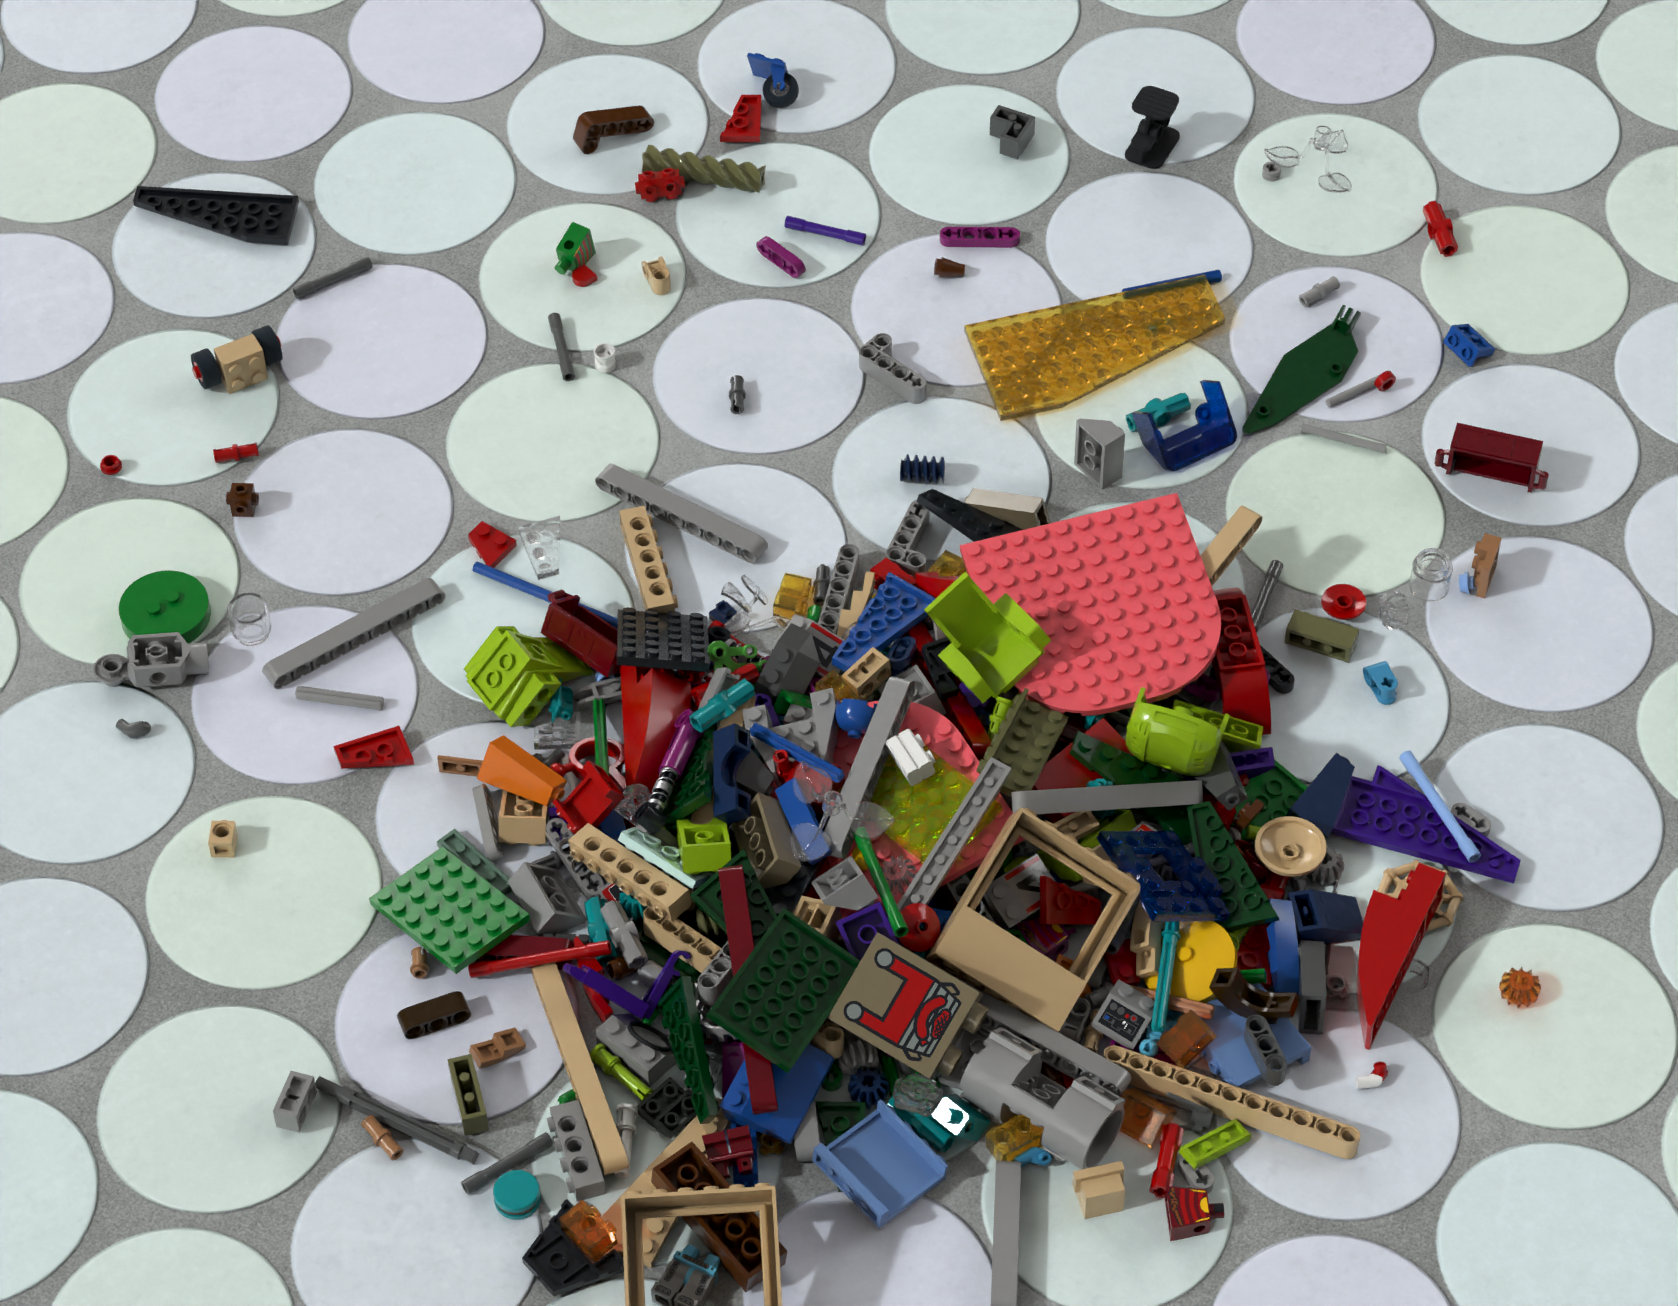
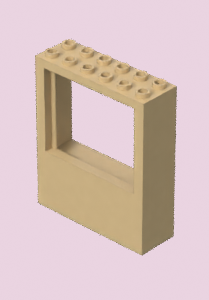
M1021 807L1006 821L925 960L1059 1032L1143 885L1138 882L1139 880L1134 875L1125 874L1118 870V866L1112 861H1104L1098 857V853L1095 850L1079 845L1077 839L1069 834L1064 835L1059 832L1053 823L1044 822L1037 818V814L1034 811ZM1019 836L1112 895L1069 970L975 911Z
M757 1183L755 1187L735 1184L730 1185L729 1189L707 1186L703 1188L704 1190L693 1191V1188L685 1187L678 1189V1192L656 1189L648 1194H642L641 1191H629L626 1193L627 1195H621L625 1306H645L642 1219L759 1212L764 1306H783L775 1186H770V1183Z

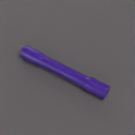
M787 216L785 219V228L837 238L864 246L866 241V233L839 229L792 216Z

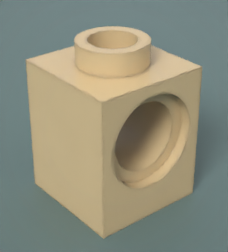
M221 820L211 822L208 841L211 857L235 858L238 838L235 821Z

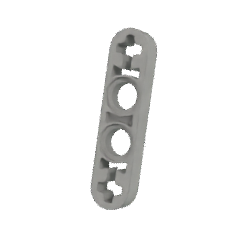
M481 784L472 790L484 849L490 861L494 862L504 857L502 843L498 842L499 828L491 793L486 784Z
M551 819L546 825V836L583 894L587 898L600 897L598 890L604 886L602 878L597 872L594 873L589 868L584 873L575 871L574 866L582 862H577L571 854H566L562 851V847L565 844H569L568 840L573 836V833L567 828V824L562 819ZM552 826H555L556 828L561 827L560 835L563 839L560 842V837L557 834V832L552 833ZM589 875L591 883L593 885L598 884L597 891H594L593 889L588 890L589 882L586 878L589 877Z

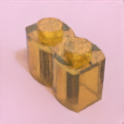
M785 573L773 604V616L789 620L792 619L794 614L805 616L808 609L807 600L812 599L815 587L812 586V578Z

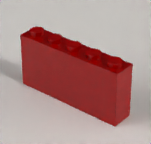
M1104 718L1084 733L1134 756L1128 750L1126 741ZM1071 743L1045 764L1032 790L1086 787V783L1089 781L1104 778L1097 772L1087 769L1069 754L1072 746ZM1075 812L1044 815L1054 824Z

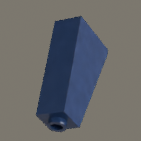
M1336 753L1290 808L1286 816L1302 818L1313 823L1322 832L1325 840H1327L1333 829L1355 766L1347 758Z

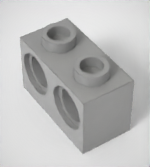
M290 1071L273 1109L276 1127L300 1133L317 1094L314 1076Z

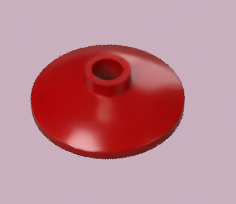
M1336 584L1324 591L1321 604L1328 615L1336 619L1350 620L1364 612L1366 597L1355 586Z
M913 903L905 906L900 913L903 915L909 932L904 937H897L899 942L906 949L914 952L930 949L934 946L940 935V921L936 912L928 905L922 903ZM920 923H923L924 925L923 931L919 929Z

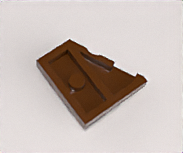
M1258 799L1252 805L1247 803L1232 821L1235 824L1234 828L1238 829L1241 834L1262 812L1265 805Z

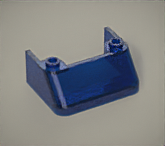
M1200 381L1206 402L1196 408L1195 417L1198 424L1166 439H1163L1161 432L1156 428L1151 413L1132 412L1143 446L1165 470L1177 471L1235 443L1237 431L1220 381Z

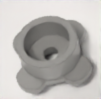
M1339 975L1326 977L1327 998H1346L1348 994L1345 990L1348 984L1347 980Z

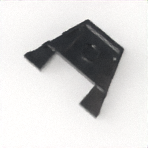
M947 637L924 644L921 650L941 701L957 696L960 689L951 679L956 675L938 656L951 644Z
M568 1199L562 1203L561 1209L556 1216L553 1215L545 1231L539 1234L522 1257L523 1264L553 1296L624 1272L623 1257L615 1249L595 1263H592L564 1233V1231L582 1219L581 1213Z

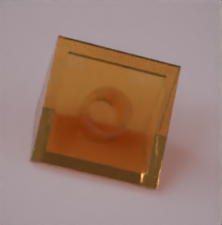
M1135 1087L1125 1090L1121 1094V1098L1126 1101L1123 1105L1125 1115L1120 1131L1151 1148L1160 1137L1163 1125L1169 1124L1177 1114V1111Z

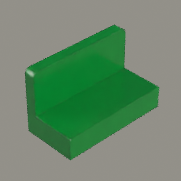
M784 689L780 690L774 705L775 712L786 715L790 704L812 709L811 696Z

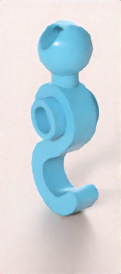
M1167 1010V1017L1172 1019V1021H1166L1163 1032L1152 1031L1151 1023L1148 1025L1145 1034L1146 1039L1139 1046L1141 1054L1154 1057L1158 1053V1046L1168 1043L1171 1033L1176 1032L1181 1026L1183 1019L1181 1012Z

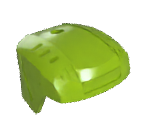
M1141 687L1127 725L1126 746L1128 750L1144 763L1147 762L1184 774L1185 776H1200L1210 772L1230 715L1225 714L1222 723L1214 726L1194 717L1193 712L1185 707L1175 706L1172 710L1148 704L1145 696L1146 688Z

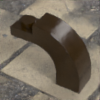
M1217 968L1209 986L1215 997L1229 1010L1244 1018H1248L1251 1015H1261L1267 1020L1268 1024H1276L1278 1018H1293L1300 1001L1297 993H1270L1255 988L1245 980L1238 968Z

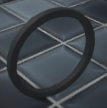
M631 1021L627 1029L630 1034L644 1045L661 1052H669L671 1050L669 1038L656 1028L638 1021ZM632 1026H639L650 1030L661 1037L668 1047H661L648 1042L639 1036Z

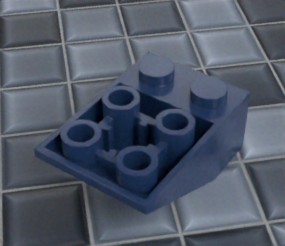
M1314 889L1288 892L1287 900L1292 901L1298 948L1300 940L1324 941V944L1361 939L1363 919L1356 897Z

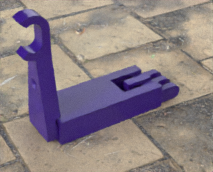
M683 950L674 951L642 1000L585 965L578 968L566 963L563 966V971L632 1015L641 1019L642 1017L649 1019L672 976H680L679 971L674 970L673 967L678 957L681 955L685 959L691 957Z

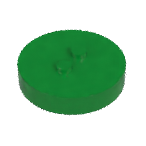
M158 571L137 579L124 591L119 602V616L122 628L129 639L133 635L179 632L187 643H191L204 632L211 616L210 603L205 587L195 577L179 571Z

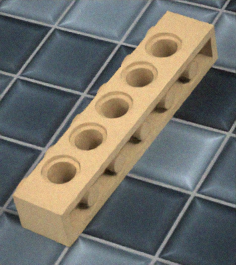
M645 505L619 510L621 530L645 610L654 609L659 613L675 611V608H678L677 597L671 594L673 585L671 578L667 579L666 577L668 575L666 562L661 561L663 559V552L661 546L656 544L658 542L656 529L652 530L651 528L653 526L651 513L647 514Z
M586 824L568 840L571 850L570 854L577 862L581 861L592 872L602 875L608 883H614L620 887L626 895L635 897L641 905L653 909L659 917H664L673 922L692 905L689 889L591 824Z

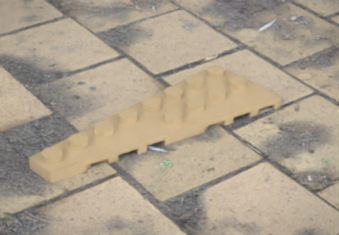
M715 1097L720 1106L722 1099ZM720 1108L718 1115L709 1124H700L696 1116L622 1195H627L626 1193L629 1191H641L642 1194H648L656 1190V1187L651 1183L652 1169L690 1142H693L708 1159L702 1135L724 1131L725 1133L731 1121L725 1118ZM620 1196L586 1232L584 1242L609 1252L615 1249L623 1257ZM679 1217L642 1219L644 1266L652 1268Z

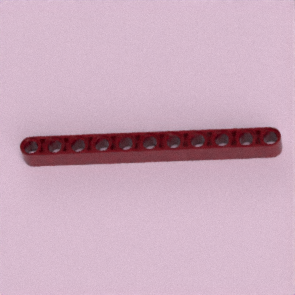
M742 865L718 868L733 977L755 948ZM743 1043L753 1115L778 1111L772 1062Z

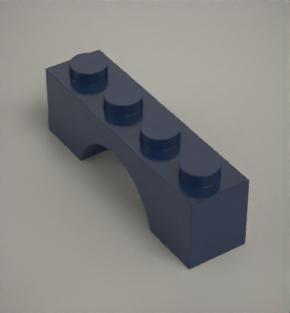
M736 723L713 732V812L715 818L729 825L751 817V795L740 790L736 782L738 768L743 759L751 752L750 731Z

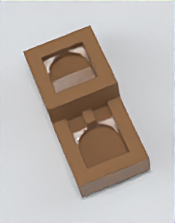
M511 1028L494 1033L492 1040L470 1045L469 1053L472 1054V1058L478 1068L482 1069L512 1057L525 1049L526 1044L517 1029Z

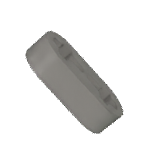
M1456 803L1452 806L1451 813L1484 836L1487 837L1489 835L1491 822L1487 817L1465 803Z
M1180 1154L1178 1169L1188 1185L1195 1189H1205L1207 1194H1209L1213 1189L1214 1177L1206 1164L1194 1170L1190 1164H1185L1186 1160ZM1198 1176L1201 1179V1181H1207V1185H1204L1203 1183H1198Z

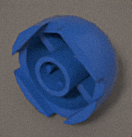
M842 699V703L837 700L835 718L838 726L843 731L848 732L849 737L862 738V735H865L878 704L874 703V707H869L867 705L868 701Z

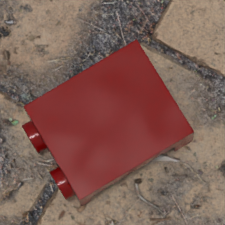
M589 760L582 767L588 775L563 802L558 799H554L552 802L557 808L556 813L563 820L567 821V828L573 834H576L588 823L597 828L625 797L604 769Z

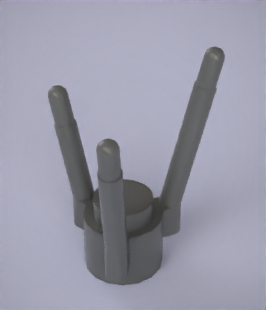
M1170 1092L1166 1093V1096L1169 1098L1157 1096L1158 1101L1191 1112L1190 1122H1194V1125H1179L1184 1131L1202 1132L1203 1127L1209 1129L1213 1109L1196 1104Z

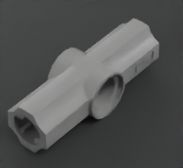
M612 900L605 903L600 910L609 928V934L615 948L620 949L629 968L638 969L648 961V956L640 942L635 924L632 920L629 921L619 901Z

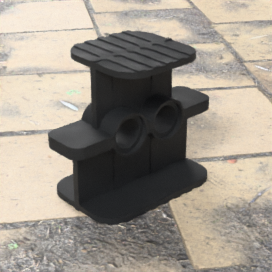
M1145 86L1139 91L1132 102V110L1146 117L1140 121L1137 132L1125 151V158L1128 161L1150 169H1158L1164 164L1180 138V133L1176 129L1168 127L1170 118L1179 103L1177 94L1155 86Z

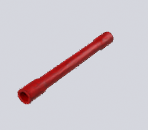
M609 940L588 943L584 946L508 959L471 963L468 965L470 977L475 978L526 967L585 957L592 958L610 955L611 944Z

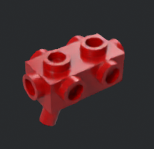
M666 168L659 172L645 171L642 174H638L639 182H635L636 194H641V200L646 199L647 202H654L658 200V197L664 196L667 199H675L678 197V194H682L681 188H685L684 176L679 175V169Z

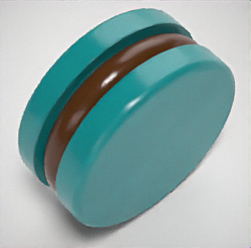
M512 1170L501 1175L495 1182L493 1188L496 1209L501 1215L509 1219L520 1220L536 1212L541 1202L540 1187L537 1179L531 1173L523 1170Z

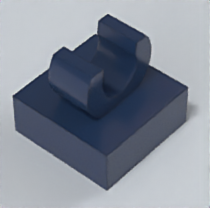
M722 600L716 604L715 609L709 612V618L712 621H720L727 629L740 621V614L727 601Z

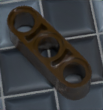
M460 991L451 992L406 1007L397 1014V1019L407 1039H416L463 1023L471 1017V1011L466 999Z

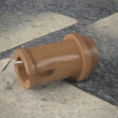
M416 947L411 951L412 965L410 972L415 978L421 979L426 977L429 972L426 960L427 950L425 948L422 949V947Z

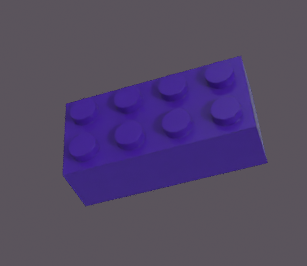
M875 903L836 921L849 953L860 961L877 932L901 945L893 932L883 903Z

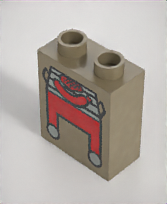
M877 932L829 1014L828 1019L929 1079L935 1080L939 1072L947 1077L953 1074L964 1054L962 1050L955 1047V1044L964 1029L972 1034L978 1031L989 1009L980 1004L984 996L983 993Z

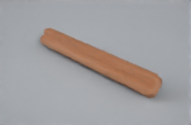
M1130 985L1155 1001L1156 991ZM1169 995V1010L1212 1019L1215 1012L1213 1005Z

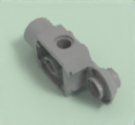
M179 632L133 635L128 641V658L119 654L104 655L94 663L93 667L94 675L110 687L118 686L127 680H130L135 687L182 684L187 675L209 673L207 642L187 643Z

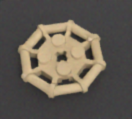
M1413 860L1411 863L1393 869H1385L1377 891L1398 899L1401 889L1406 890L1408 886L1406 883L1408 876L1403 880L1398 876L1408 874L1411 870L1415 871L1418 863H1420L1419 860ZM1432 867L1446 873L1444 886L1449 894H1443V898L1434 914L1436 919L1431 921L1426 932L1443 926H1451L1454 923L1453 918L1458 906L1463 901V894L1458 891L1449 876L1450 872L1446 869L1441 870ZM1392 883L1396 887L1394 893H1387V890L1390 884ZM1442 904H1449L1446 912L1443 913L1440 910Z

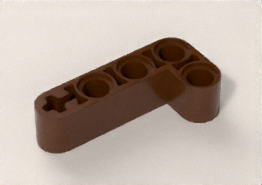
M640 105L587 111L578 117L573 140L584 154H591L597 149L600 137L646 132L653 127L654 119Z

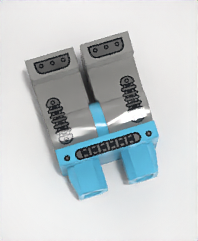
M690 1244L682 1252L676 1251L659 1282H655L651 1288L652 1302L660 1306H704L718 1282V1271L721 1265L720 1258L713 1254H708L704 1262L697 1260L700 1250Z

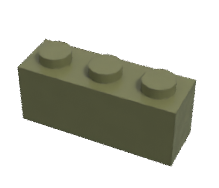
M1295 609L1286 628L1284 643L1349 663L1358 642L1359 629Z
M472 1054L447 1059L464 1135L488 1131L487 1114Z

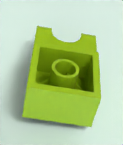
M715 817L706 824H694L689 819L676 820L677 840L683 873L699 874L705 871L716 873L718 868H722L731 860L730 839L725 822Z

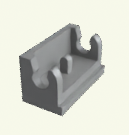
M727 667L716 668L698 709L706 705L707 701L723 690L726 691L735 685V682L739 681L741 676L731 674V669Z

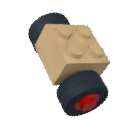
M269 325L253 330L251 335L214 348L215 358L208 348L191 354L192 371L204 389H209L222 383L229 394L267 380L266 366L283 359L280 339Z

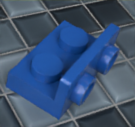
M1469 324L1452 325L1443 341L1469 367L1475 364L1478 357L1492 356L1495 348Z

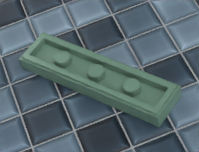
M455 828L437 841L439 848L443 846L504 895L512 891L508 883L510 878Z

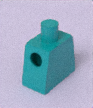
M957 1094L945 1095L932 1114L934 1119L957 1137L978 1142L991 1122Z

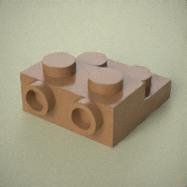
M1484 533L1482 541H1477L1474 554L1478 555L1474 556L1471 568L1475 569L1474 578L1476 580L1474 586L1478 587L1476 596L1484 599L1497 566L1502 539L1501 537Z

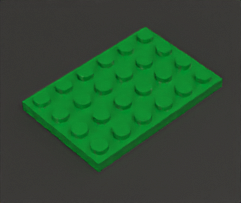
M443 846L369 898L370 904L455 974L531 921L529 913Z

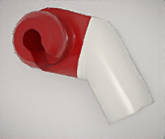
M1376 1062L1373 1065L1374 1070L1370 1075L1356 1077L1357 1088L1380 1086L1388 1076L1386 1063Z

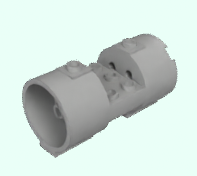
M1002 1027L992 1030L989 1037L983 1042L986 1047L978 1054L974 1053L964 1071L959 1087L963 1090L960 1096L982 1109L981 1112L988 1115L992 1122L1003 1124L1012 1120L1018 1114L1030 1118V1122L1035 1126L1045 1127L1041 1143L1043 1149L1051 1153L1052 1158L1059 1161L1066 1160L1080 1169L1097 1166L1111 1148L1120 1131L1125 1115L1123 1105L1126 1100L1085 1076L1075 1079L1069 1089L1061 1086L1040 1073L1042 1068V1060L1040 1058L1042 1051Z

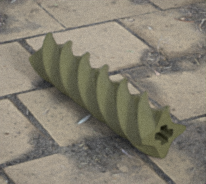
M648 145L646 151L642 154V173L645 171L659 172L666 168L679 169V175L684 176V181L696 180L702 184H716L724 188L735 187L742 191L754 190L757 193H760L762 186L765 185L766 165L757 169L751 162L737 165L730 158L718 162L711 155H705L701 158H698L692 152H685L679 155L671 148L660 152L653 145Z

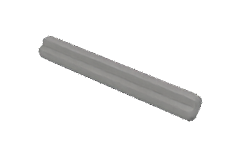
M297 686L295 691L296 699L375 710H382L384 707V698L380 696Z

